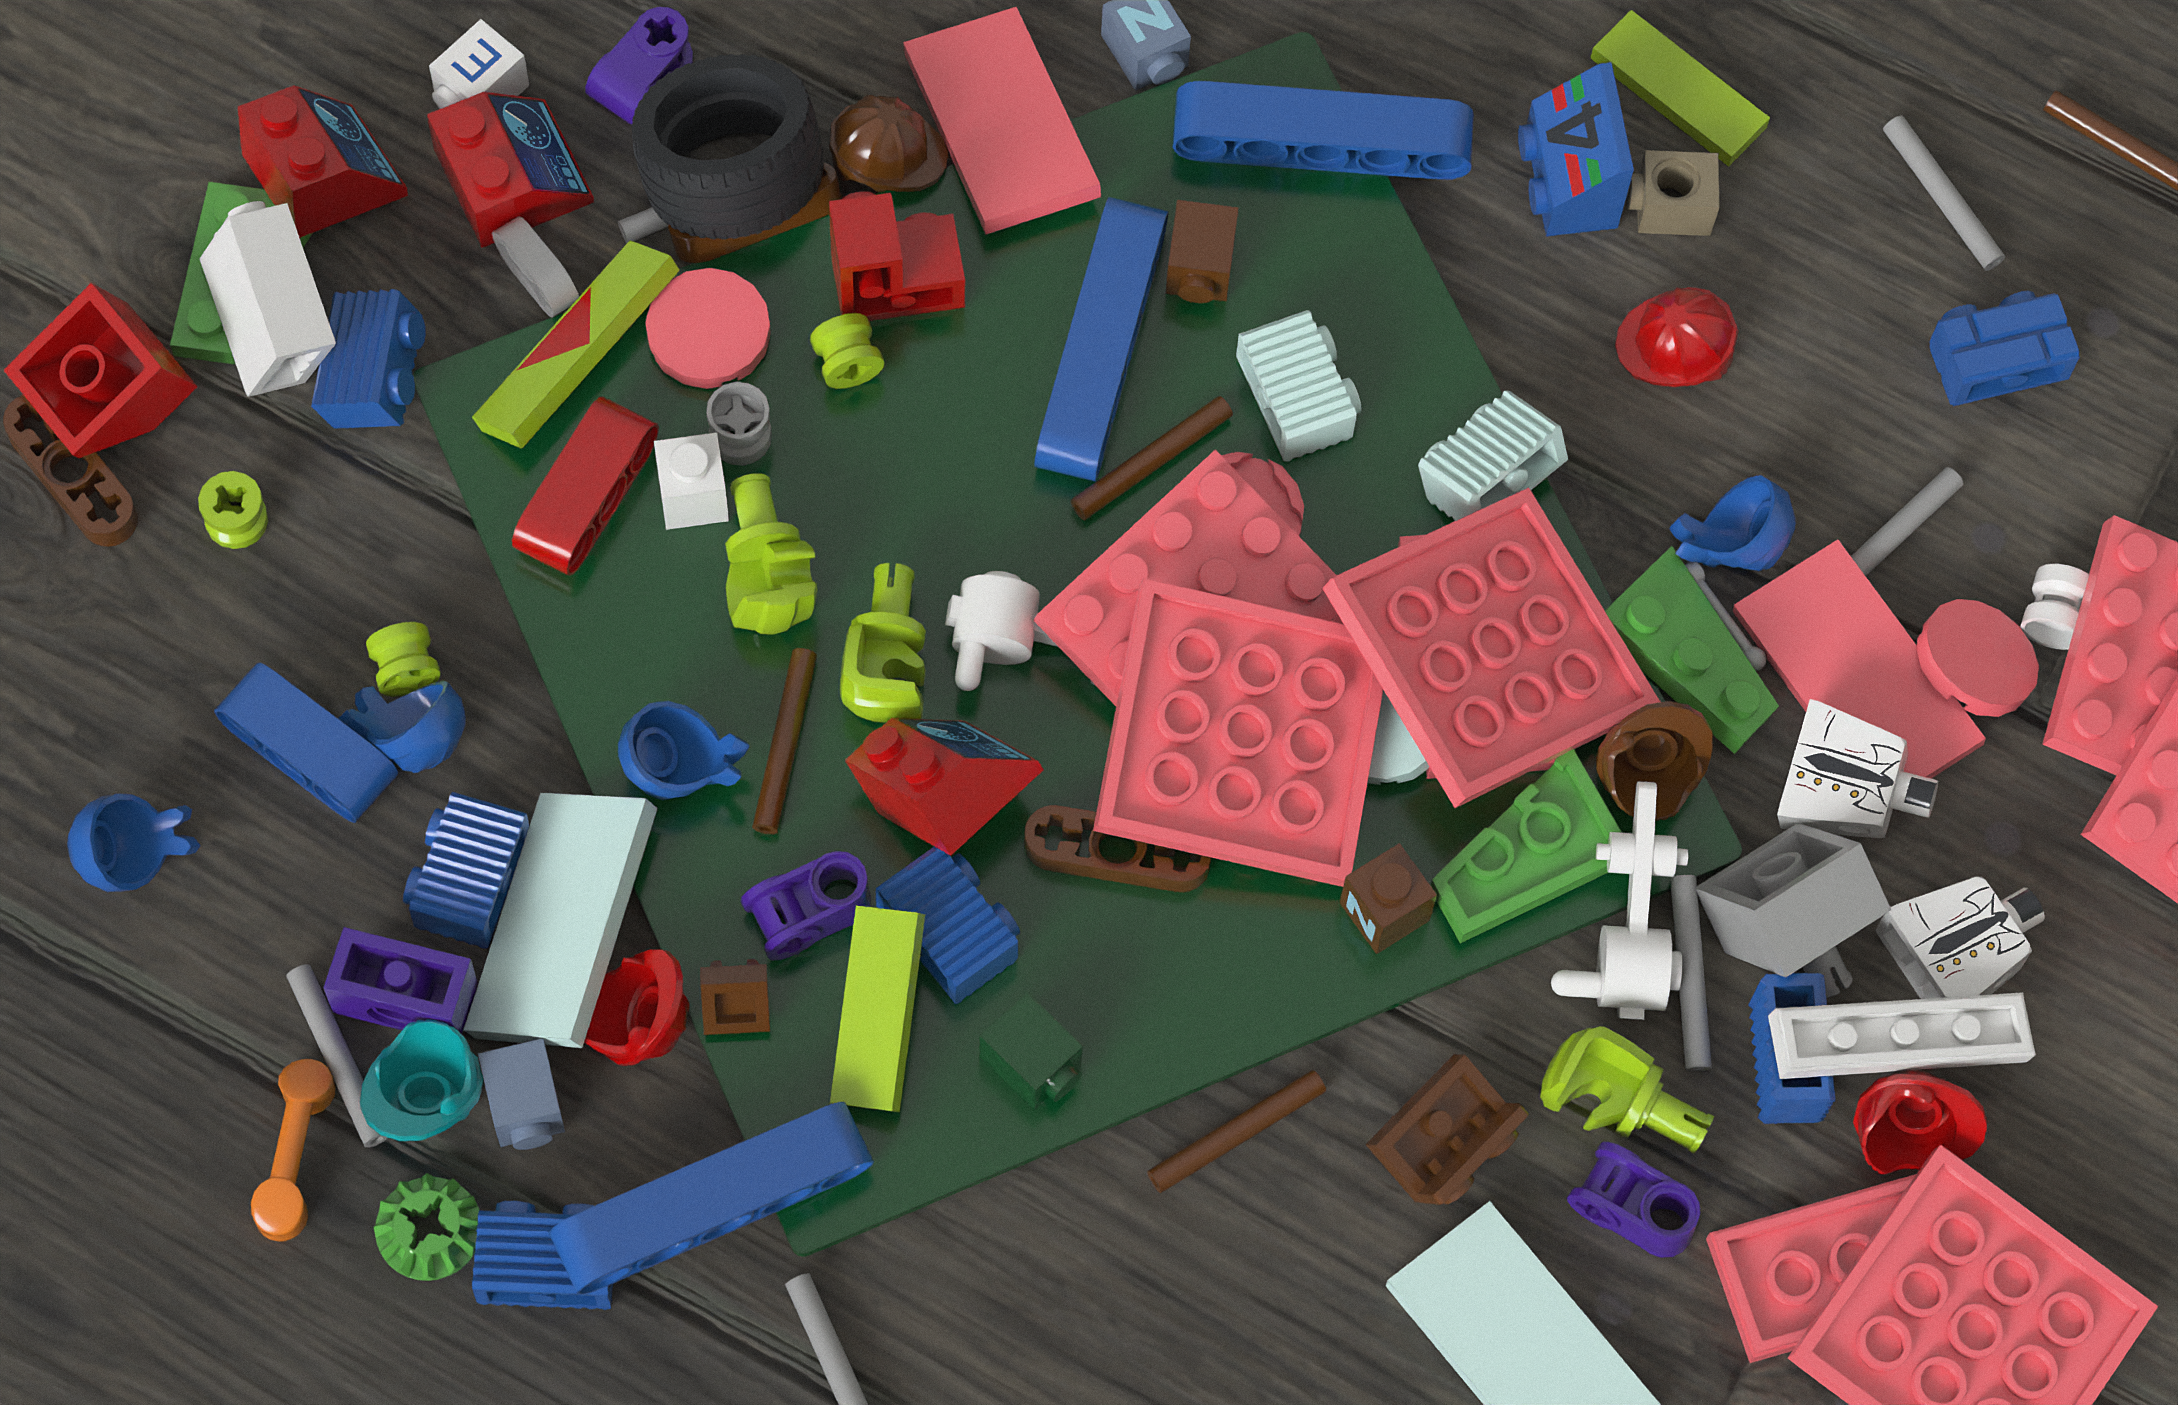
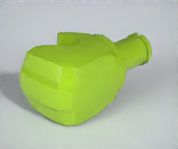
M749 474L735 479L730 487L731 494L734 496L741 530L730 536L725 543L728 560L731 562L726 582L727 604L734 627L755 630L760 634H777L787 631L791 626L809 619L813 613L818 589L817 583L813 582L811 577L810 560L815 558V552L810 544L800 539L798 528L792 524L777 521L770 489V477L765 474Z
M883 563L875 567L871 612L858 615L851 621L842 660L840 694L843 704L855 715L875 722L886 723L891 718L922 719L924 699L917 686L924 685L926 670L923 660L916 653L923 649L926 630L921 623L909 617L912 583H914L915 572L910 567L898 563L895 566L894 585L893 578L889 577L890 563ZM898 677H900V678L906 679L907 681H904V680H894L893 678H898Z
M1606 1027L1587 1028L1570 1035L1559 1046L1542 1081L1540 1098L1543 1101L1544 1107L1552 1111L1559 1112L1572 1099L1579 1098L1588 1093L1596 1095L1601 1100L1602 1104L1592 1111L1583 1125L1584 1130L1590 1131L1619 1122L1615 1132L1628 1138L1634 1128L1639 1130L1644 1125L1682 1145L1693 1154L1702 1143L1707 1133L1706 1129L1710 1127L1714 1118L1713 1115L1706 1114L1662 1091L1663 1083L1659 1080L1663 1073V1068L1653 1064L1654 1058L1637 1045Z

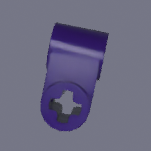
M656 7L644 12L618 44L595 65L588 77L585 93L632 126L635 108L638 107L639 101L643 99V95L649 91V88L654 86L659 79L664 78L666 74L672 73L675 69L681 68L688 63H693V51L688 42L689 29L685 18L678 11L669 7Z
M835 851L824 854L822 857L786 874L768 878L754 885L741 897L740 902L747 913L754 914L767 940L764 946L767 957L770 960H781L796 955L816 941L853 925L856 906L870 907L871 894L865 866L861 861L848 852ZM840 879L849 880L857 886L853 894L840 900L831 899L823 893L827 885ZM776 910L780 911L786 924L781 923Z
M1601 1142L1595 1151L1598 1160L1581 1187H1574L1567 1196L1570 1206L1588 1221L1602 1228L1612 1230L1646 1250L1649 1254L1664 1258L1674 1257L1682 1253L1691 1243L1700 1216V1204L1695 1193L1686 1185L1675 1181L1646 1164L1630 1150L1612 1142ZM1612 1179H1615L1612 1185L1610 1186L1609 1190L1605 1193L1604 1191L1607 1188L1610 1181ZM1658 1209L1675 1211L1681 1217L1684 1226L1677 1230L1662 1229L1653 1222L1650 1214Z

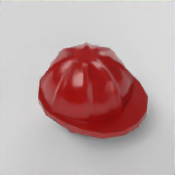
M1676 287L1672 291H1667L1646 300L1628 312L1618 328L1615 347L1621 365L1633 378L1659 386H1691L1706 381L1719 380L1723 374L1727 373L1733 361L1739 330L1729 305L1711 291L1693 287Z
M650 949L633 957L623 958L620 967L605 974L584 1043L621 1066H630L651 1058L662 1057L672 1051L681 1034L687 1029L686 1020L690 1003L683 991V975L680 963L671 952Z
M1919 1070L1896 1071L1876 1079L1869 1088L1860 1094L1853 1119L1864 1158L1868 1165H1871L1872 1169L1878 1171L1879 1174H1888L1900 1169L1920 1170L1932 1151L1939 1145L1945 1147L1961 1160L1971 1157L1983 1144L1988 1123L1983 1106L1968 1090L1945 1081L1944 1078Z

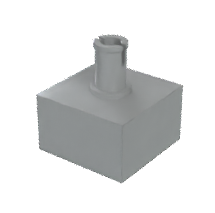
M1801 823L1795 824L1695 887L1725 954L1783 977L1791 975L1802 967L1805 973L1823 974L1826 998L1840 993L1835 983L1836 980L1839 981L1844 989L1848 988L1853 980L1850 972L1847 971L1836 945L1891 911L1861 843Z

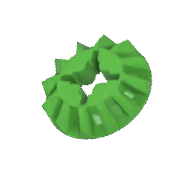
M426 1173L421 1178L409 1182L400 1181L397 1188L387 1199L380 1201L376 1225L374 1226L379 1251L391 1268L408 1278L430 1281L450 1276L462 1269L475 1254L479 1207L474 1196L460 1186L454 1178L448 1180ZM440 1204L439 1223L452 1238L443 1234L438 1236L430 1233L424 1241H419L415 1248L417 1230L406 1214L412 1217L417 1215L426 1218L432 1210L436 1211Z

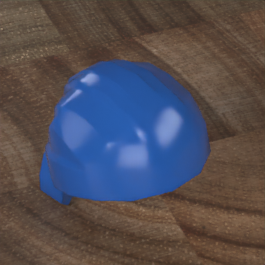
M1758 475L1747 478L1732 487L1719 499L1704 523L1684 513L1669 529L1674 537L1683 542L1675 554L1687 561L1702 563L1704 566L1709 567L1723 564L1733 568L1740 567L1760 571L1773 567L1788 548L1795 530L1796 518L1788 492L1764 476Z
M446 681L431 683L388 704L373 686L362 688L355 694V705L359 712L349 709L339 717L340 721L375 746L402 770L413 773L434 768L448 759L456 750L466 725L465 708L462 699Z
M662 701L649 703L623 726L618 742V757L623 771L629 780L646 794L660 800L688 796L705 785L722 784L731 786L735 784L742 775L741 771L734 767L733 764L746 754L750 745L747 741L731 733L720 740L714 727L701 714L686 705Z
M132 794L102 796L89 802L74 818L67 841L70 861L85 882L106 892L136 890L148 884L160 871L167 855H189L196 853L201 845L194 837L175 834V828L191 818L192 809L183 805L158 812L147 801Z

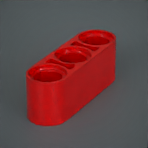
M603 396L597 398L584 415L521 515L512 538L513 548L568 576L573 575L586 559L654 448V441L658 437L659 425Z

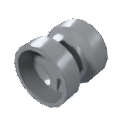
M733 382L717 389L708 401L706 414L709 425L708 433H717L721 460L732 465L742 466L755 463L765 455L771 444L770 408L766 396L759 388L749 383Z

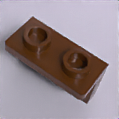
M1453 1054L1365 1145L1415 1202L1436 1205L1450 1204L1470 1189L1475 1180L1472 1174L1487 1158L1497 1157L1516 1141L1519 1135L1516 1128L1528 1117L1529 1113L1520 1103L1505 1102L1465 1054Z

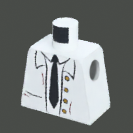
M1810 699L1777 813L1780 828L1787 830L1795 824L1801 823L1835 835L1884 838L1893 809L1927 818L1930 817L1939 781L1903 772L1908 756L1907 741L1820 701Z
M1974 877L1890 907L1891 911L1883 916L1875 931L1921 999L1991 995L2022 968L2032 952L2029 942L2022 933L2043 922L2045 915L2039 900L2028 888L2024 887L2000 901L1984 878Z

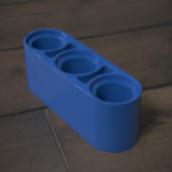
M256 663L214 709L217 718L232 734L350 822L356 823L398 776L396 767L375 746L277 672L262 663Z

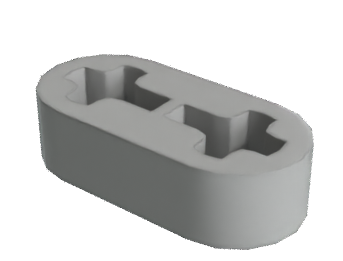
M518 216L492 232L493 240L505 263L548 316L553 318L571 307L579 298L576 287L565 268L522 217Z

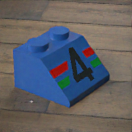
M1612 62L1600 63L1532 100L1527 124L1519 125L1518 143L1522 161H1531L1534 178L1529 180L1530 206L1533 215L1542 214L1546 236L1618 228L1634 168Z

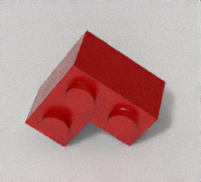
M855 192L841 200L829 201L831 258L841 315L858 313L865 315L869 321L965 308V276L953 214L937 216L933 213L924 212L913 214L903 221H896L891 193L875 195L871 192Z

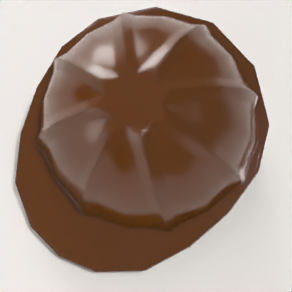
M866 95L857 103L846 106L831 122L829 150L832 154L833 168L836 171V175H838V179L841 181L855 180L870 186L877 192H884L886 190L896 192L922 191L936 184L946 170L948 151L943 137L911 106L901 101L899 97Z
M1666 701L1647 704L1626 716L1615 727L1609 729L1606 738L1599 746L1596 770L1605 790L1612 795L1620 809L1634 817L1637 782H1655L1657 784L1655 821L1674 817L1685 803L1689 794L1698 787L1708 769L1712 755V728L1701 712L1687 704Z

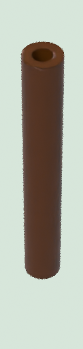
M2054 91L2043 111L2178 191V162L2061 92Z
M1221 396L1211 400L1072 498L1070 503L1074 511L1083 520L1095 514L1231 418L1233 412L1229 404Z
M795 648L792 650L752 826L754 830L760 833L776 834L778 832L817 660V654L809 649Z
M1314 1070L1307 1072L1147 1170L1149 1179L1159 1193L1166 1191L1324 1094L1326 1087L1322 1079Z

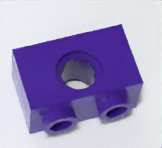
M343 927L324 985V991L332 1012L335 1014L398 1030H403L410 1022L431 1019L447 1023L448 1026L454 1027L462 1035L478 982L470 958Z

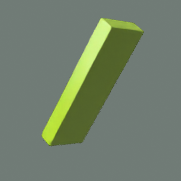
M1633 10L1627 13L1593 47L1591 59L1597 64L1612 62L1614 77L1710 153H1718V159L1728 167L1768 126L1769 116Z
M856 906L830 1103L845 1102L848 1106L900 1112L926 914Z

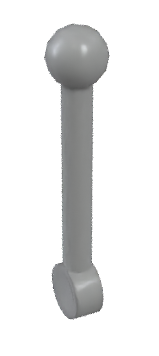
M1697 562L1685 564L1755 671L1761 670L1766 664L1767 656L1761 648L1753 647L1706 584L1702 567Z

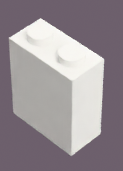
M262 201L243 204L228 213L227 219L214 234V238L200 257V262L247 397L305 383L336 342L288 204L285 203L267 208Z

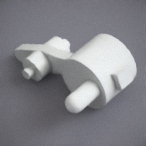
M991 571L984 575L968 577L961 584L960 596L952 595L948 603L945 625L955 627L952 646L959 652L955 682L964 691L974 690L979 685L983 662L1003 665L1025 662L1031 657L1033 641L1057 646L1033 621L1038 614L1040 592L1034 586L1022 581L1012 573Z
M1637 782L1632 833L1610 832L1608 844L1597 843L1596 859L1607 860L1608 873L1629 874L1626 927L1603 925L1599 939L1596 972L1560 970L1553 975L1551 980L1552 989L1556 994L1571 997L1597 998L1598 1007L1617 1008V1016L1619 1018L1644 1020L1645 1010L1665 1011L1670 990L1679 991L1681 984L1682 954L1679 951H1672L1670 930L1648 928L1652 875L1674 877L1676 865L1687 866L1688 849H1677L1676 836L1654 835L1657 784L1655 782Z

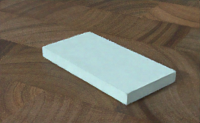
M540 793L464 1031L475 1039L525 1043L543 1038L545 1045L583 1047L657 807L646 798Z
M1490 1201L1387 1280L1386 1287L1483 1405H1661Z

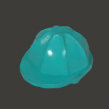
M431 1019L410 1022L392 1044L383 1049L370 1066L364 1079L360 1097V1109L367 1124L384 1137L397 1141H419L437 1135L466 1119L470 1110L478 1103L484 1086L478 1057L472 1053L465 1037L454 1027L448 1026L447 1023Z

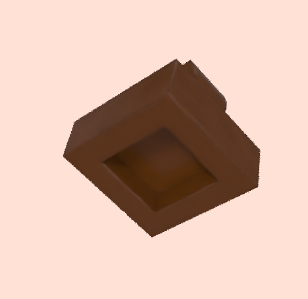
M747 959L746 965L722 966L721 960L713 961L709 967H700L704 1035L770 1032L767 964H759L756 959Z

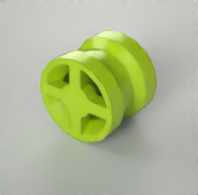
M853 313L836 316L823 322L811 333L810 342L813 350L824 359L825 363L822 366V374L825 383L829 387L841 389L860 385L871 380L884 368V359L881 351L871 345L870 338L873 330L865 315Z
M228 471L211 477L202 486L198 497L199 510L204 519L206 530L213 541L222 547L239 549L246 548L261 538L268 524V514L261 490L255 480L244 473ZM228 501H230V502L237 501V502H242V503H241V506H238V505L232 506Z
M402 622L378 630L366 641L369 658L377 662L379 666V671L376 674V683L381 694L391 697L404 696L439 680L440 669L437 660L428 654L427 648L431 644V638L427 626L423 623Z

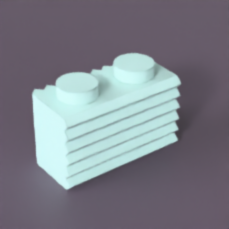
M1309 310L1239 334L1236 357L1284 461H1290L1294 457H1302L1306 453H1313L1317 449H1325L1329 445H1336L1340 441H1347L1353 437L1356 416L1361 413V402L1357 389L1350 378L1341 380L1333 361L1337 360V351L1331 333L1325 325L1316 326V322L1313 321Z
M1504 391L1501 398H1495L1492 404H1484L1478 408L1471 419L1467 420L1465 427L1458 428L1455 435H1449L1447 441L1443 440L1435 443L1428 450L1425 457L1421 458L1418 467L1429 502L1432 505L1436 504L1440 511L1444 510L1448 517L1452 516L1457 521L1526 488L1532 490L1568 460L1561 426L1512 392Z

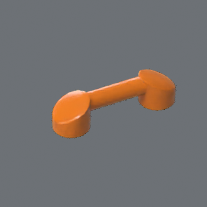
M300 1059L291 1062L283 1068L279 1075L278 1085L286 1102L271 1175L269 1179L258 1186L251 1200V1214L258 1230L263 1236L273 1241H287L296 1237L302 1232L308 1220V1208L299 1188L296 1186V1180L310 1116L326 1109L331 1104L336 1090L329 1068L315 1059Z

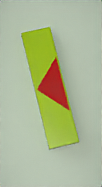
M630 240L472 416L480 430L519 448H523L679 272V268L672 257Z

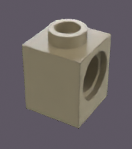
M1645 150L1639 173H1633L1627 193L1628 210H1637L1638 233L1711 236L1720 208L1718 153ZM1661 189H1674L1680 192L1683 197L1674 198L1667 196Z

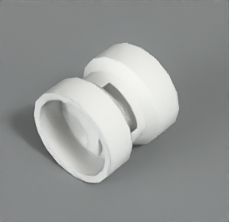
M2046 564L2039 567L2032 586V591L2036 598L2034 603L2028 605L2025 609L2020 628L2030 640L2049 648L2069 649L2089 574L2081 569L2063 564Z

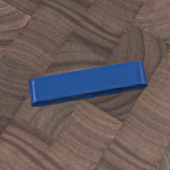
M1193 81L1185 83L1176 92L1173 149L1174 152L1183 158L1201 162L1452 180L1465 176L1471 170L1474 114L1473 109L1467 104L1449 99Z
M1108 197L1040 432L1035 455V467L1096 482L1160 257L1169 211Z
M837 1102L581 1211L558 1223L548 1233L577 1295H585L842 1184L866 1171L874 1164V1160L846 1103Z

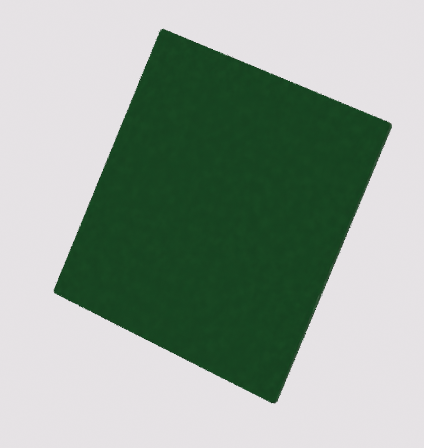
M1307 32L1296 33L1071 119L1070 121L1100 182V198L985 234L954 164L946 167L944 174L936 184L922 191L896 192L886 190L875 194L891 193L896 221H903L913 214L924 212L933 213L937 216L954 215L965 276V308L869 321L873 330L870 342L872 346L877 347L881 351L884 359V368L871 380L860 385L841 389L829 387L825 383L822 374V366L825 363L824 359L814 352L810 342V335L816 327L829 319L841 315L831 258L830 215L710 261L693 263L680 268L675 277L686 271L705 268L734 272L755 286L766 302L770 321L771 335L766 355L751 374L739 381L736 377L731 381L722 382V386L733 382L749 383L760 389L766 396L769 404V422L772 433L769 449L755 463L742 466L732 465L721 460L729 518L727 522L666 530L654 447L586 559L573 575L568 576L520 552L512 546L514 530L521 515L584 415L597 398L603 396L659 425V433L656 441L709 434L706 414L707 405L712 394L720 387L704 389L684 385L662 371L650 350L645 322L650 305L523 448L482 432L472 416L564 313L423 366L413 374L417 395L592 795L646 798L657 807L633 888L660 950L671 952L680 963L683 975V991L690 1003L688 1014L744 1141L833 1104L830 1103L853 925L816 941L796 955L781 960H770L764 951L767 940L754 914L747 913L740 902L741 897L754 885L768 878L786 874L822 857L824 854L840 851L854 855L865 866L871 894L870 907L878 908L876 906V888L934 847L878 814L845 761L863 744L871 732L885 724L884 722H875L855 715L843 704L840 694L842 660L847 632L854 618L871 612L875 567L883 563H890L889 577L893 578V585L896 563L906 565L915 572L914 583H912L909 617L921 623L926 630L923 649L916 653L923 660L926 670L924 685L917 686L924 699L922 719L966 721L1038 760L1044 769L951 855L953 857L957 853L961 854L972 866L980 880V886L976 889L978 893L983 895L985 901L991 906L997 902L1001 903L1016 921L1020 929V934L1016 937L1018 940V959L1013 965L1007 966L1003 972L996 974L992 980L987 981L981 988L976 989L958 1004L952 1001L923 963L919 961L900 1112L847 1105L874 1160V1164L863 1173L842 1184L775 1212L792 1251L798 1256H810L1627 910L1629 874L1606 873L1460 943L1435 900L1429 922L1376 954L1341 906L1340 898L1343 890L1341 886L1212 857L1206 880L1198 888L1188 892H1173L1041 869L1030 861L1025 852L1024 836L1026 823L1036 810L1049 805L1097 812L1116 706L1096 685L1091 683V680L1058 646L1033 641L1031 657L1025 662L1009 665L983 662L981 680L974 690L964 691L955 682L959 654L952 646L955 627L945 625L948 603L952 595L960 596L963 580L975 575H984L991 571L1012 573L1022 581L1034 586L1040 592L1039 613L1215 449L1220 455L1234 452L1253 454L1252 458L1262 459L1267 463L1268 459L1283 466L1298 484L1304 503L1300 538L1336 575L1398 548L1399 537L1426 535L1455 521L1452 516L1448 517L1444 510L1440 511L1436 504L1432 505L1427 499L1418 464L1435 443L1443 440L1447 441L1449 435H1455L1458 428L1465 427L1467 420L1471 419L1478 408L1484 404H1492L1495 398H1501L1502 392L1388 176L1201 162L1183 158L1174 152L1173 149L1176 92L1185 83L1212 81L1342 91L1315 38ZM1108 197L1167 210L1169 211V217L1160 257L1105 455L1096 481L1217 396H1221L1226 400L1233 412V416L1095 514L1083 520L1074 511L1070 500L1095 483V481L1037 468L1034 466L1043 421L1103 210ZM1177 200L1239 207L1227 301L1212 300L1207 303H1193L1182 299L1179 295L1165 294ZM1309 310L1313 321L1316 322V326L1325 325L1331 333L1337 351V360L1333 361L1341 380L1350 378L1354 383L1361 402V413L1356 416L1353 437L1349 440L1340 441L1336 445H1329L1325 449H1317L1315 452L1306 453L1302 457H1294L1290 461H1284L1236 357L1238 336L1240 333ZM749 474H765L770 477V489L777 521L792 524L798 528L800 539L810 544L815 552V558L810 560L811 577L813 582L817 583L818 589L813 613L809 619L791 626L787 631L777 634H760L755 630L734 627L727 604L726 582L731 562L728 560L725 543L730 536L741 530L734 496L731 494L730 487L735 479ZM1546 477L1531 492L1605 611L1613 602ZM795 648H805L815 652L817 660L778 832L776 834H764L752 828L792 650ZM1643 672L1660 702H1665L1656 683ZM898 677V678H893L894 680H904V681H907L906 679H903V678H900V677ZM671 701L686 705L701 714L714 727L720 740L731 733L748 742L750 746L746 754L733 764L734 767L741 771L742 777L731 786L710 784L703 786L688 796L667 800L654 798L643 792L629 780L623 771L618 757V742L623 726L649 703ZM1606 734L1574 749L1621 832L1632 833L1634 817L1618 807L1612 795L1605 790L1596 770L1598 749L1606 738ZM1547 770L1527 772L1457 808H1454L1437 778L1427 779L1426 771L1413 780L1397 783V781L1389 783L1380 782L1381 785L1367 783L1352 872L1400 843L1427 882L1431 884L1432 879L1485 827L1489 828L1514 803L1515 798L1531 783L1534 784ZM1703 776L1698 787L1689 794L1685 803L1674 817L1655 821L1654 835L1676 836L1677 849H1688L1687 866L1676 865L1674 876L1695 875L1696 880L1729 867L1737 862L1741 856V844L1705 776ZM1050 826L1047 835L1040 836L1045 839V849L1057 850L1060 841H1070L1062 837V828L1058 826ZM1083 829L1082 842H1077L1080 843V857L1088 858L1091 830ZM1109 835L1099 844V851L1107 861L1121 864L1133 858L1136 853V847L1131 839ZM1147 843L1146 860L1143 867L1152 868L1153 855L1155 853L1154 844ZM1177 850L1174 856L1167 857L1173 860V870L1178 872H1186L1188 863L1197 862L1190 859L1189 852ZM1652 875L1650 900L1671 891V877ZM840 879L827 885L823 893L831 899L840 900L853 894L857 886L849 880ZM776 910L781 923L786 924L780 911ZM747 959H756L759 964H767L770 1032L704 1035L700 967H709L713 961L721 960L722 966L746 965ZM1026 992L1036 999L1083 1045L1082 1064L1079 1068L1082 1076L1079 1081L1060 1100L1054 1102L1048 1097L1035 1110L979 1056L980 1035Z

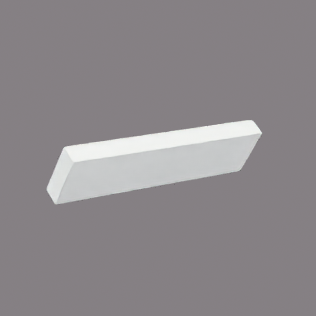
M2023 993L1776 1008L1768 1015L1780 1079L2028 1062L2036 1055Z

